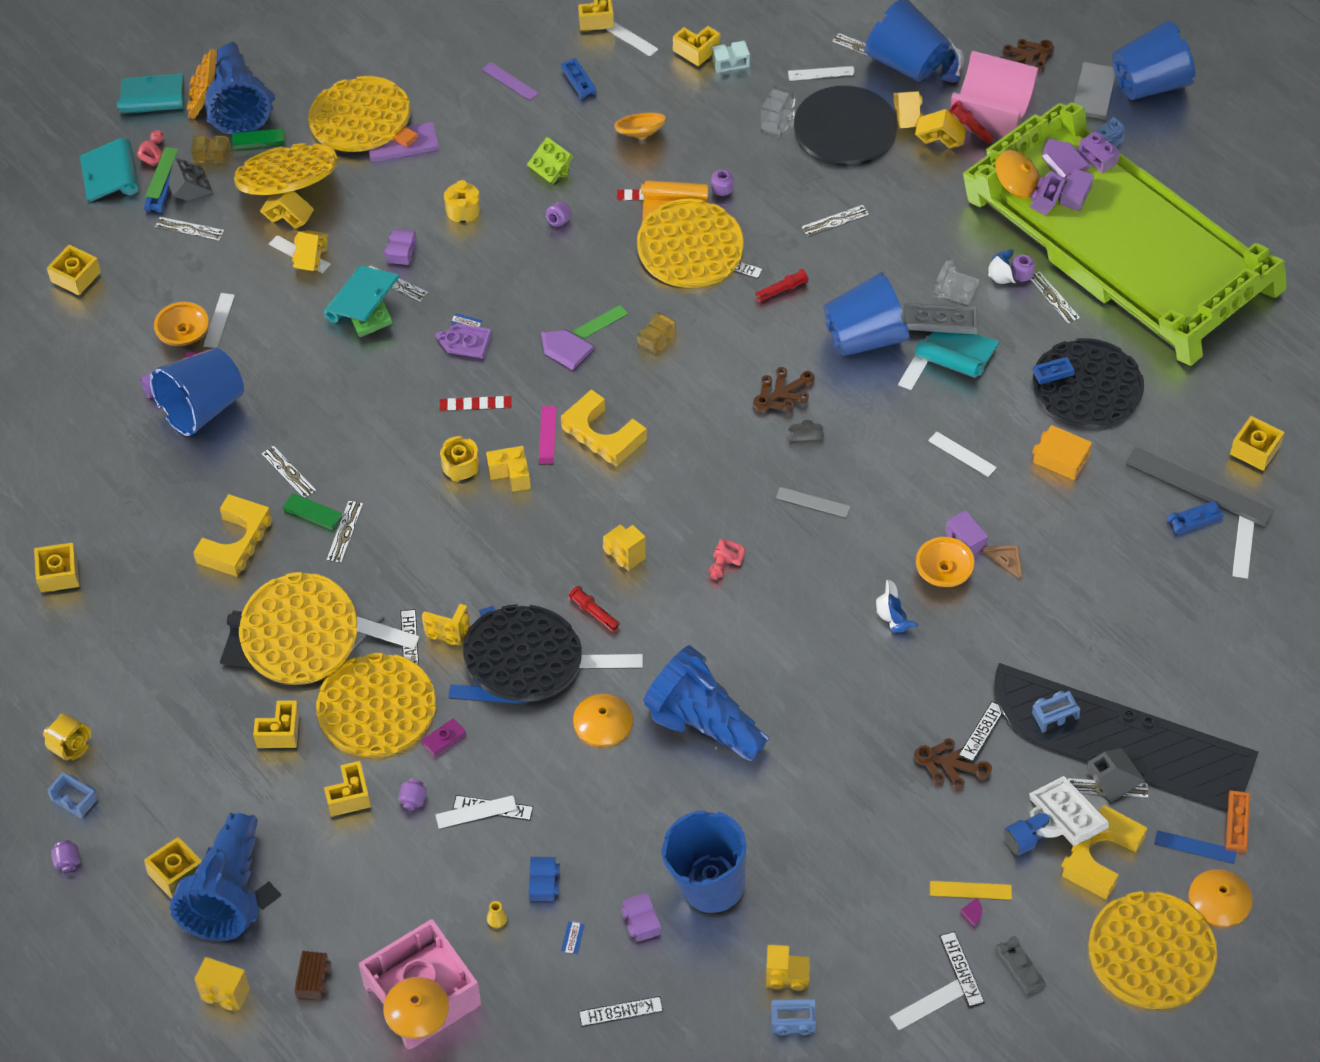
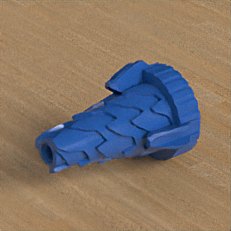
M230 42L217 50L215 78L205 95L207 121L226 134L232 135V133L256 131L260 126L264 125L270 116V111H273L274 108L271 102L276 100L275 95L265 87L258 77L253 76V72L245 64L244 56L240 53L238 45Z
M687 645L663 668L644 696V704L651 710L653 721L681 733L685 732L686 723L695 727L703 734L711 736L719 744H726L741 757L753 761L770 737L755 726V721L739 709L740 706L728 695L726 689L715 681L705 664L707 658L693 646Z
M229 813L224 826L216 836L212 848L208 847L205 857L198 864L195 874L185 877L178 883L171 898L169 910L176 923L188 933L210 941H229L240 936L247 927H250L251 922L256 921L258 916L255 890L248 891L249 886H246L252 871L249 870L253 859L250 855L256 840L254 835L258 819L254 814Z

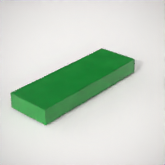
M284 128L232 133L233 150L285 145Z
M294 493L291 494L283 506V511L332 531L342 518V513Z

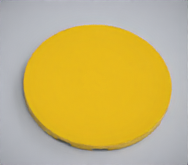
M358 76L356 79L348 81L346 79L334 83L333 87L328 90H323L312 102L308 112V120L312 134L323 145L339 151L360 152L380 147L393 140V136L403 127H406L410 118L411 108L407 94L402 88L400 89L396 86V83L381 77Z
M300 143L293 144L292 148H274L245 161V165L238 167L235 171L234 182L240 191L254 195H272L294 191L314 184L328 176L337 166V155L331 147L316 143L313 144L314 146Z
M679 199L659 206L658 209L650 212L643 220L637 236V250L645 268L657 279L682 288H701L722 281L738 266L744 247L743 233L735 218L731 217L722 207L714 203L703 202L700 199Z
M289 573L268 581L248 600L240 621V643L249 663L266 678L288 685L308 684L332 674L348 658L357 637V615L347 593L331 579L315 573Z
M369 653L367 656L356 659L354 657L345 661L324 680L316 700L317 719L324 736L339 750L361 758H384L409 749L426 734L436 712L435 691L425 671L405 657L385 655L383 653Z
M1143 891L1126 894L1124 897L1111 901L1100 911L1090 931L1088 950L1090 961L1097 977L1115 996L1129 1004L1146 1009H1170L1192 1001L1208 986L1217 964L1216 940L1212 929L1204 921V917L1187 902L1162 892L1143 893Z

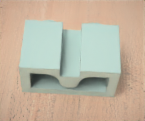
M745 41L734 42L729 47H726L725 44L712 47V60L717 73L750 67V54Z

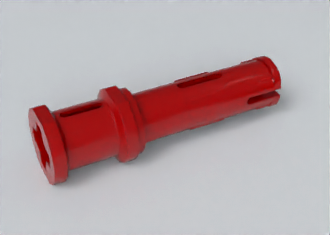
M957 101L951 106L949 112L954 114L961 124L967 125L985 144H989L993 140L994 136L973 117L972 112L967 110L961 101Z
M799 269L797 273L786 275L784 280L756 291L755 295L759 296L757 300L762 302L785 290H793L802 283L806 284L809 282L805 270Z
M580 585L572 589L568 596L569 600H574L580 605L582 611L591 613L611 632H615L618 629L620 622L595 603L592 595H587Z

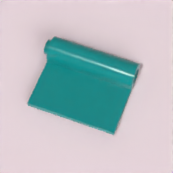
M183 73L122 78L120 101H117L118 111H121L122 114L184 109L182 94Z
M120 138L80 155L88 203L119 189L126 195L137 193L139 187L130 140Z
M359 266L324 309V316L333 323H337L342 316L366 321L399 279V274L367 266Z
M932 332L927 341L921 339L918 342L915 356L977 378L978 375H982L984 366L999 345V341L979 334Z

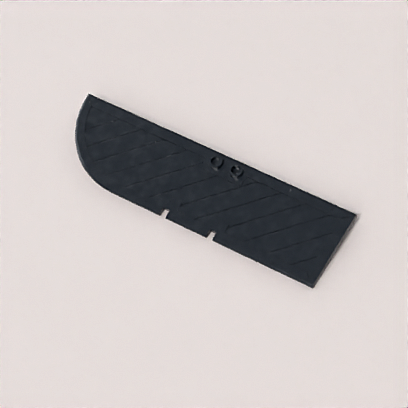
M998 663L996 669L994 689L1001 713L1014 730L1034 744L1087 763L1105 751L1122 748L1139 773L1144 776L1145 783L1228 811L1230 790L1246 791L1259 751ZM1059 691H1064V693L1070 691L1077 706L1080 708L1079 719L1075 720L1073 714L1065 717V722L1062 725H1058L1056 721L1047 724L1046 732L1042 733L1032 714L1033 705L1041 698L1046 700L1053 698V695ZM1064 703L1052 709L1046 710L1043 713L1047 714L1069 704Z

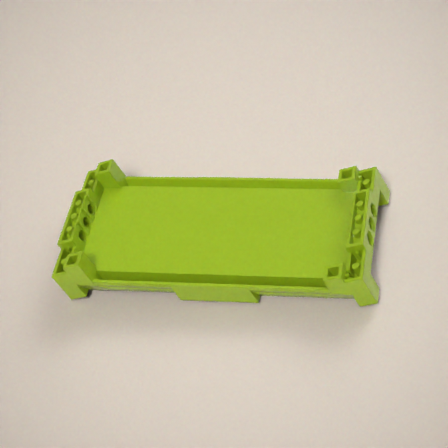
M1073 102L1068 105L1058 103L1041 117L1034 114L986 149L987 156L963 173L968 202L979 207L988 203L1046 248L1050 262L1104 304L1112 299L1174 347L1177 360L1192 366L1203 357L1201 339L1259 292L1276 298L1287 289L1285 262L1283 259L1271 255L1269 248L1254 243L1249 248L1121 153L1119 154L1118 164L1104 173H1101L1089 162L1091 168L1084 172L1093 174L1094 178L1091 190L1080 211L1060 205L1061 197L1058 196L1054 207L1045 216L1030 208L1033 201L1031 198L1024 199L1011 194L1002 185L996 173V159L1002 152L1015 150L1023 153L1035 164L1041 178L1045 177L1049 171L1054 172L1042 159L1046 139L1072 143L1079 150L1080 141L1093 133L1087 129L1085 108Z

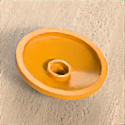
M639 113L619 119L615 122L614 126L615 130L620 134L628 137H637V139H645L648 135L654 134L663 127L666 118L665 115L660 113Z
M1006 150L997 157L995 168L1002 185L1016 197L1031 198L1034 191L1038 190L1036 185L1040 179L1035 164L1026 155L1015 150Z
M177 302L166 306L157 314L154 321V330L157 337L162 342L172 346H186L197 342L205 335L209 327L206 311L201 306L191 302Z
M933 538L925 542L917 552L916 567L919 574L924 580L935 586L953 587L960 585L971 576L975 562L972 551L965 543L955 538Z
M607 693L595 694L587 697L577 706L573 716V725L577 735L584 742L597 747H608L620 743L629 735L633 727V713L630 706L622 698Z
M1223 869L1205 871L1194 879L1189 890L1190 905L1210 925L1217 927L1237 925L1251 911L1253 903L1251 890L1240 876L1231 871ZM1220 889L1225 890L1226 893L1220 892Z
M412 977L402 980L389 991L385 998L383 1008L385 1020L388 1026L402 1037L409 1039L428 1037L437 1032L447 1020L449 1014L448 996L445 990L431 979ZM414 999L419 1000L417 1003H412Z

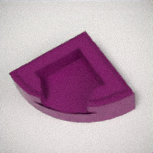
M978 898L961 909V914L974 927L978 925L982 916V906Z

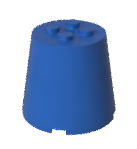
M898 0L885 12L886 17L881 23L877 22L866 41L864 52L869 57L920 83L939 68L948 51L950 41L909 0Z
M1172 21L1163 22L1113 52L1112 63L1118 85L1130 100L1194 84L1192 78L1196 74L1190 48L1186 39H1181L1178 34L1180 29Z
M883 272L876 274L823 306L827 330L829 333H832L833 343L843 356L909 340L907 323H902L900 316L903 314L902 308L887 277H884Z
M212 348L158 367L150 375L151 391L158 408L162 407L167 414L165 419L179 433L186 436H191L239 399L244 392L243 380L237 366L229 355L219 348Z
M706 810L689 813L674 822L664 836L665 840L661 848L662 858L667 870L688 903L695 909L707 913L721 912L735 905L741 898L745 888L746 839L740 825L727 814L722 812H706Z

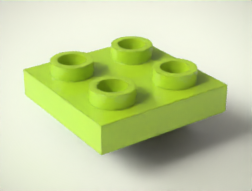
M546 137L527 163V166L554 185L559 177L563 178L568 174L570 170L568 164L574 156Z

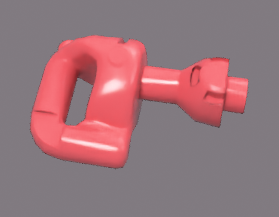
M155 130L150 135L151 140H145L136 154L139 159L150 165H158L163 153L156 145L164 140L163 133Z
M721 539L714 552L716 562L708 570L711 574L710 577L718 579V577L723 576V563H734L740 566L745 555L744 547L736 542Z

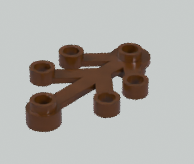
M1020 39L1017 42V48L1011 45L1003 47V54L1005 56H1011L1012 54H1018V56L1011 59L1006 57L999 58L1018 63L1026 60L1025 64L1031 66L1034 56L1040 54L1035 67L1038 68L1039 72L1045 70L1047 55L1054 52V45L1050 40L1034 43Z
M785 367L777 368V381L774 392L768 395L769 387L772 386V377L764 375L761 378V393L754 398L753 406L758 412H766L769 408L782 409L786 412L792 411L794 409L793 401H799L803 404L807 403L809 394L806 391H800L798 394L789 392L800 386L812 387L815 383L814 374L811 371H804L799 379L783 387L784 379L787 377V369ZM776 399H785L783 402L775 401Z
M951 738L945 739L942 743L932 748L926 745L920 746L914 752L915 761L920 765H926L933 776L932 782L936 786L944 784L945 775L939 772L934 763L942 765L952 780V787L955 791H962L965 781L959 777L954 768L975 773L978 778L983 780L989 778L992 773V766L989 762L981 761L974 765L957 760L962 757L958 755L962 748L952 752L955 748V741ZM943 751L952 752L945 756L937 755ZM936 777H940V778H942V780L939 781V780H936L935 778H936ZM959 782V783H961L962 785H961V786H957L955 783Z

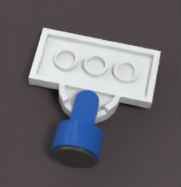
M1063 776L1029 794L1030 800L1037 807L1030 811L1029 819L1025 821L1019 820L1005 827L1004 837L1012 852L1020 856L1035 848L1036 842L1042 837L1064 835L1075 846L1108 829L1109 823Z

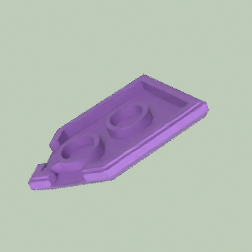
M1046 139L1042 159L1056 174L1065 178V180L1068 174L1071 175L1074 168L1081 171L1091 168L1089 162L1072 143Z
M457 323L444 332L436 333L435 336L448 353L483 359L492 336V329Z
M567 329L541 332L544 354L571 370H574L595 349L593 344Z

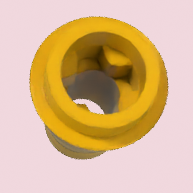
M493 901L489 905L487 922L492 927H502L507 922V913L500 902Z

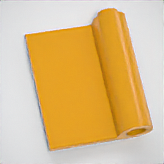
M645 180V184H641V194H644L643 220L650 212H654L659 206L670 201L700 199L707 203L708 184Z

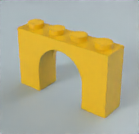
M591 389L561 415L562 428L565 432L575 436L579 442L589 446L593 452L603 456L607 462L617 467L647 440V428L631 419L616 433L602 435L594 432L589 427L590 424L606 409L605 399Z
M228 494L220 507L222 520L243 526L247 530L246 534L241 540L232 544H220L202 538L193 553L197 564L238 577L239 573L245 569L249 556L253 555L256 544L262 540L266 527L270 526L272 516L269 507Z
M1103 805L1098 812L1108 821L1109 828L1073 846L1071 849L1072 855L1070 857L1066 856L1061 867L1064 868L1062 874L1064 878L1107 900L1116 886L1119 874L1098 864L1091 857L1089 848L1099 841H1112L1136 853L1145 839L1148 828Z

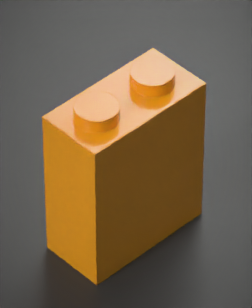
M1051 425L1048 431L1043 432L1040 444H1036L1032 451V454H1034L1033 463L1075 480L1090 455L1092 442Z

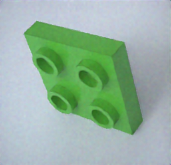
M381 300L366 321L351 318L359 337L393 324L383 300Z

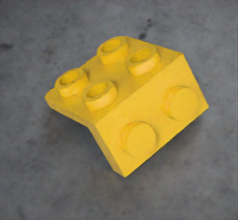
M459 604L452 619L423 612L422 620L426 636L434 640L446 641L451 645L462 646L466 634L471 627L467 605Z

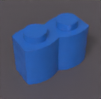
M556 857L530 858V901H555V895H559V882H556V876H560V863H556Z

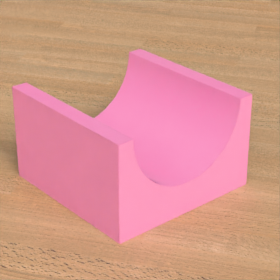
M972 51L960 94L953 93L951 106L955 102L961 101L962 105L972 112L973 117L994 136V139L1000 140L1024 122L1035 96L1038 68ZM963 124L966 127V131L974 133L967 125Z
M433 919L359 963L365 989L368 992L372 990L383 1004L389 991L402 980L412 977H424L437 982L448 996L449 1014L444 1025L434 1034L481 1006L478 982ZM414 999L412 1003H417L419 1000ZM434 1034L420 1039L402 1037V1040L409 1051Z

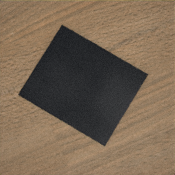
M270 881L255 891L257 904L261 909H264L282 895Z

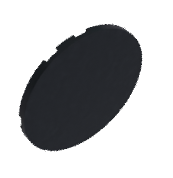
M842 85L821 89L808 96L799 105L794 117L795 136L804 150L815 158L832 164L847 163V165L862 164V161L869 159L874 160L890 148L897 131V118L890 104L875 92L856 86Z
M1078 338L1075 341H1063L1052 346V349L1043 353L1036 365L1068 357L1075 370L1074 375L1039 384L1033 373L1032 386L1040 406L1056 420L1076 428L1102 429L1125 421L1136 411L1143 397L1144 379L1136 361L1121 351V348L1098 339Z
M535 605L502 606L501 609L485 613L468 630L463 647V659L466 669L471 678L481 688L497 697L519 702L546 699L564 690L576 677L582 658L581 642L578 635L572 629L571 624L557 613Z

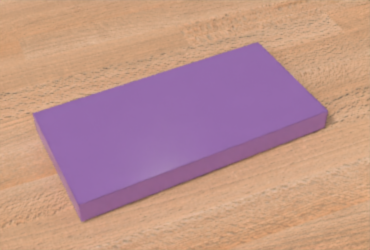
M427 122L406 126V128L418 133V139L408 147L391 140L380 147L368 150L371 163L439 150L433 123Z

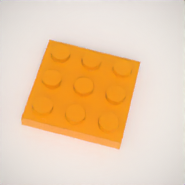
M212 48L208 54L204 55L202 65H198L196 75H193L190 80L192 88L188 95L190 101L187 105V110H189L188 118L194 120L204 105L207 89L215 78L217 50Z

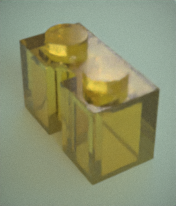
M193 136L191 146L193 163H228L230 153L228 136H214V139H208L207 136Z
M657 312L650 320V324L648 326L645 325L637 334V346L655 356L665 348L666 343L670 339L675 337L677 333L676 321Z

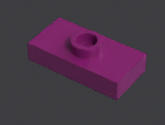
M452 718L422 739V744L433 757H436L466 736V731Z

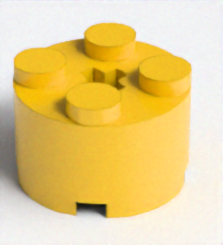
M459 180L444 192L446 213L452 221L460 223V221L466 220V222H470L479 216L481 207L478 189L474 185L464 180Z
M455 436L443 443V447L440 450L442 470L451 480L460 481L467 479L479 471L478 448L472 439Z
M62 713L51 726L44 730L43 736L45 737L46 748L66 761L70 759L74 761L86 752L89 746L86 743L88 738H92V731L86 724L71 715Z

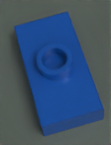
M1068 357L1033 366L1032 371L1039 384H1044L1073 376L1075 370Z

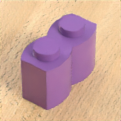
M395 228L392 234H389V245L384 250V256L387 257L388 263L409 265L417 240L414 230Z
M647 892L623 900L621 913L624 920L628 919L630 923L627 927L631 937H635L636 941L639 942L661 935V927Z

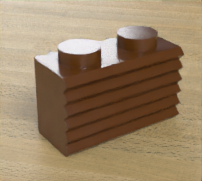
M302 951L294 989L297 998L322 1000L323 993H327L328 980H326V976L331 973L332 962L329 961L327 953Z

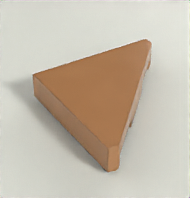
M1019 545L983 546L982 551L985 555L1016 577L1022 578Z

